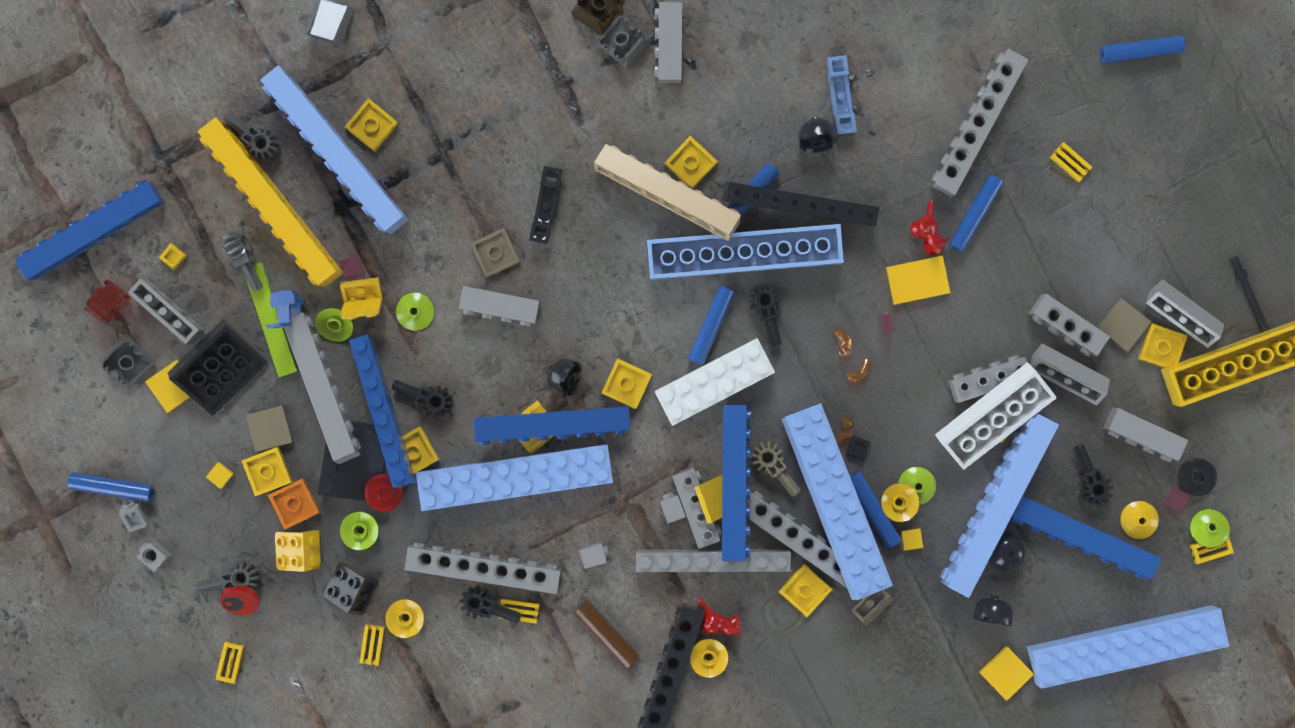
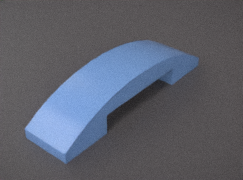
M847 55L827 58L828 80L837 135L855 133L857 129L849 87Z

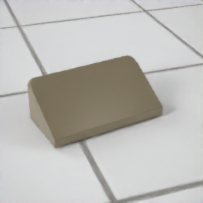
M881 590L866 596L851 611L868 626L894 599L885 590Z

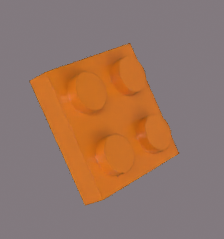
M304 478L268 495L284 530L320 513Z

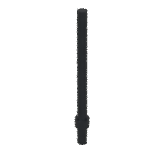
M1238 256L1230 258L1236 271L1234 273L1235 277L1242 285L1261 331L1270 330L1248 281L1246 269H1243Z

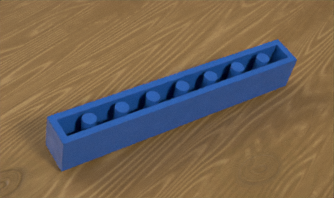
M149 181L137 183L133 190L124 191L119 194L118 199L105 202L101 209L87 213L85 215L86 218L70 223L69 228L66 230H59L49 240L38 242L34 249L25 250L20 253V257L14 261L25 279L30 281L37 280L163 205L165 202L154 183Z
M366 334L351 339L349 343L393 488H401L416 483L373 337Z
M723 405V562H747V557H750V546H747V538H750V526H747V518L751 516V508L747 506V499L751 498V487H747V479H751V468H747V460H751V449L747 448V441H751V429H747L748 422H751V410H748L747 405Z
M629 407L473 418L474 441L479 442V445L491 444L490 441L498 440L499 444L510 443V439H518V442H527L531 437H537V441L549 440V436H556V439H566L570 434H575L576 438L587 437V433H594L595 436H605L606 432L613 431L614 435L625 434V430H630Z
M1023 496L1011 516V521L1022 525L1023 522L1029 524L1028 529L1037 533H1040L1042 530L1047 533L1046 537L1055 541L1060 538L1064 540V545L1075 549V546L1082 548V553L1091 557L1094 553L1100 556L1098 560L1110 564L1112 561L1117 564L1116 568L1125 572L1128 569L1134 571V576L1145 580V577L1153 579L1162 559Z

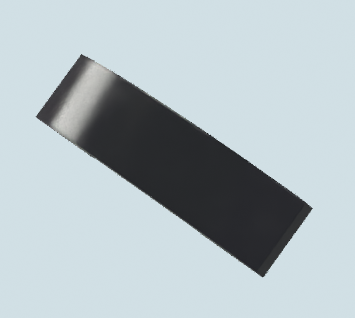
M543 167L540 191L529 241L543 244L549 243L563 169Z

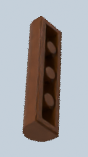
M588 599L573 612L625 669L637 660L639 654Z

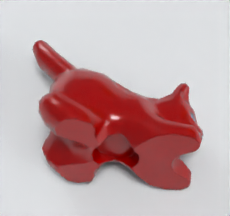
M933 199L929 200L927 214L912 222L910 226L911 235L914 238L923 239L924 250L929 256H932L934 252L940 254L946 242L949 241V238H942L939 235L937 222L933 217Z
M697 597L698 604L705 611L701 630L705 634L713 635L722 632L728 636L742 635L739 614L726 618L712 610L701 597Z

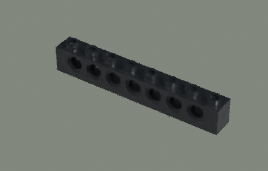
M725 182L722 197L723 202L867 226L877 225L880 208L734 182Z
M682 603L681 608L677 607L674 616L677 620L675 626L671 625L668 636L671 638L669 644L665 643L662 655L665 656L663 662L659 661L656 673L659 674L657 679L651 683L650 691H652L650 698H646L643 708L646 709L644 717L640 716L637 727H667L705 614L704 610ZM682 622H689L691 627L688 630L681 629L680 625ZM677 640H683L685 645L682 648H677L674 646V643ZM676 658L679 662L676 666H670L668 664L669 659ZM665 676H669L673 680L670 684H664L662 679ZM662 694L666 696V700L658 702L656 697ZM652 713H658L660 715V718L658 720H652L650 718V715Z

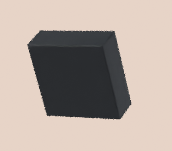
M852 435L845 453L864 460L871 442Z

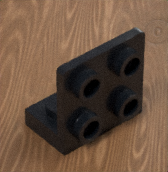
M339 562L323 597L348 614L363 615L379 580L374 577L362 576L344 563Z

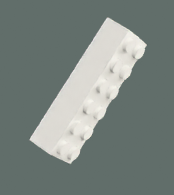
M758 338L654 392L673 426L770 376L775 371Z
M1027 362L935 435L964 470L1057 397L1037 371Z

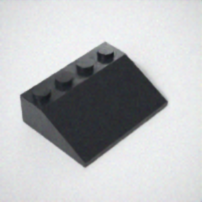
M222 319L168 372L170 381L210 415L214 416L268 361L235 328Z
M350 420L354 427V431H352L353 436L358 439L361 446L359 449L360 455L338 464L333 461L327 443H325L317 495L366 501L364 495L367 482L373 476L383 473L385 460L374 424Z

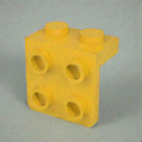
M379 277L340 283L344 302L341 311L342 319L353 320L361 316L374 317L380 313L383 294Z
M319 530L276 532V567L278 570L305 572L321 569Z

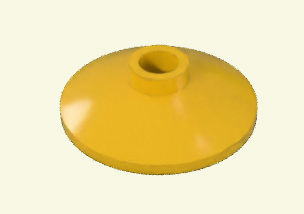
M902 483L894 484L884 491L881 498V507L889 519L897 522L908 521L915 516L919 509V497L911 486ZM897 499H901L902 501L900 506L896 505Z
M1135 501L1123 509L1120 516V524L1128 536L1134 539H1145L1156 531L1159 517L1152 505L1143 501ZM1143 517L1145 521L1143 524H1140L1139 519Z
M402 599L394 602L388 608L385 621L387 628L392 634L400 638H409L421 630L424 623V614L416 602ZM407 614L409 616V620L405 621L403 619V615Z
M704 639L694 645L690 656V663L693 670L700 676L715 677L725 670L728 663V653L724 645L719 641ZM711 654L712 658L710 660H707L705 658V655Z

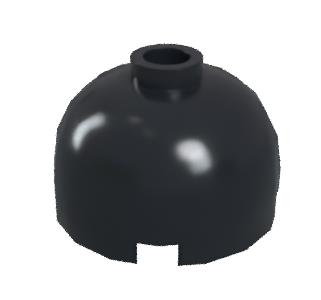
M819 117L811 118L802 125L799 131V146L805 152H807V149H813V153L825 152L832 149L833 144L838 142L836 130L832 123Z
M559 359L553 365H550L546 372L549 388L563 398H566L565 395L570 396L579 384L580 379L577 376L578 372L582 373V365L572 359Z
M1003 532L988 561L997 569L1003 571L1013 570L1023 562L1025 547L1017 536L1012 533Z
M990 595V598H983L976 604L973 619L1012 626L1013 611L1007 602L1002 601V596Z

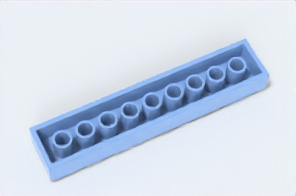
M278 65L261 79V82L264 84L263 90L274 100L276 99L274 103L281 111H284L286 115L289 114L287 119L293 126L301 129L300 135L310 144L314 145L311 147L314 152L323 159H326L324 164L330 171L339 175L336 178L347 189L350 188L349 194L355 201L363 204L361 208L368 216L374 217L376 221L373 223L380 231L393 234L409 220L284 69Z
M840 224L733 233L729 241L716 234L647 240L650 280L844 263Z
M821 403L782 418V423L851 599L859 600L893 586Z
M1035 414L1021 425L1018 432L1014 433L1011 439L1013 443L1010 449H1006L1002 456L1004 460L1001 466H997L993 474L995 477L992 483L986 486V495L983 500L978 502L975 516L969 519L966 533L960 536L959 546L956 551L952 552L948 568L945 567L941 573L940 578L942 579L940 582L968 598L970 597L1059 424L1039 414Z
M608 443L424 470L416 473L421 511L613 483Z
M1210 605L1027 646L1032 673L1034 674V682L1042 689L1229 647L1221 609Z

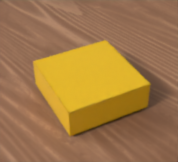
M170 243L159 258L173 270H176L188 255L173 243Z
M217 462L206 478L218 488L223 489L234 473L221 462Z
M920 528L901 531L904 551L923 548Z

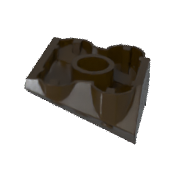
M577 0L571 14L574 19H577L593 30L596 35L603 34L624 5L625 0Z

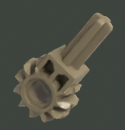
M767 441L766 447L763 442H760V450L757 447L753 448L758 453L751 454L752 458H757L752 464H759L757 466L758 471L764 466L765 474L769 473L772 478L776 477L791 496L797 495L801 491L800 488L785 471L787 467L782 462L784 458L777 456L783 452L782 449L776 450L778 447L776 443L771 447L770 441ZM766 452L772 454V459L769 462H764L762 459L763 454Z

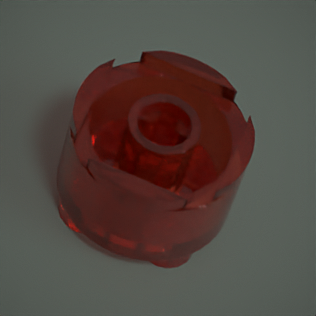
M109 279L103 282L105 284L103 288L98 287L86 303L89 307L84 308L85 311L103 324H108L110 321L114 322L120 315L118 312L120 307H125L131 300V297L128 296L129 294Z

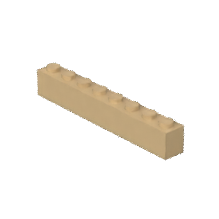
M605 144L594 162L595 171L728 241L740 223L741 215L737 210L733 208L728 209L716 199L711 200L706 197L703 192L699 190L694 191L684 182H677L671 179V176L667 173L656 171L650 164L639 162L636 157L622 153L616 146Z

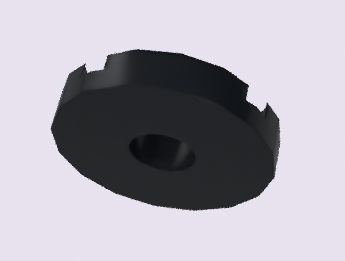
M1192 458L1186 460L1180 466L1177 480L1184 492L1193 496H1203L1211 492L1210 490L1215 487L1217 472L1215 467L1207 460ZM1196 472H1200L1202 476L1199 482H1195L1193 479V475Z

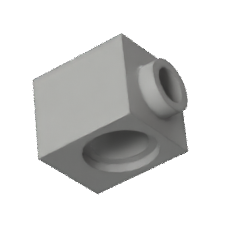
M670 492L662 496L663 499L660 500V504L668 523L686 517L678 494Z
M155 540L144 543L139 549L141 553L137 558L153 572L161 570L172 554ZM151 550L156 553V559L151 558Z
M603 542L580 548L584 569L607 563V558L610 557L608 547L603 546Z

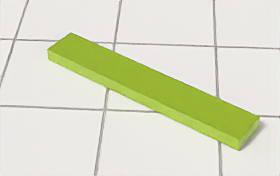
M263 263L254 264L253 266L263 287L260 290L252 291L249 283L248 286L278 377H283L298 372L284 327L267 328L266 326L278 323L277 308H271L270 305L272 290Z

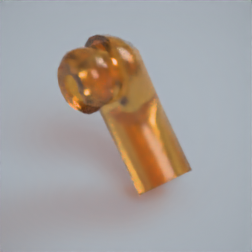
M838 328L833 335L839 340V355L845 357L851 352L852 340L841 328Z
M862 359L859 370L856 373L853 371L849 372L847 380L852 382V384L860 382L866 377L871 361Z
M849 417L842 418V432L834 437L838 445L853 435L854 422Z

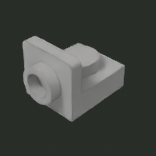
M139 500L124 502L119 512L129 532L148 526V521L140 508L141 501Z

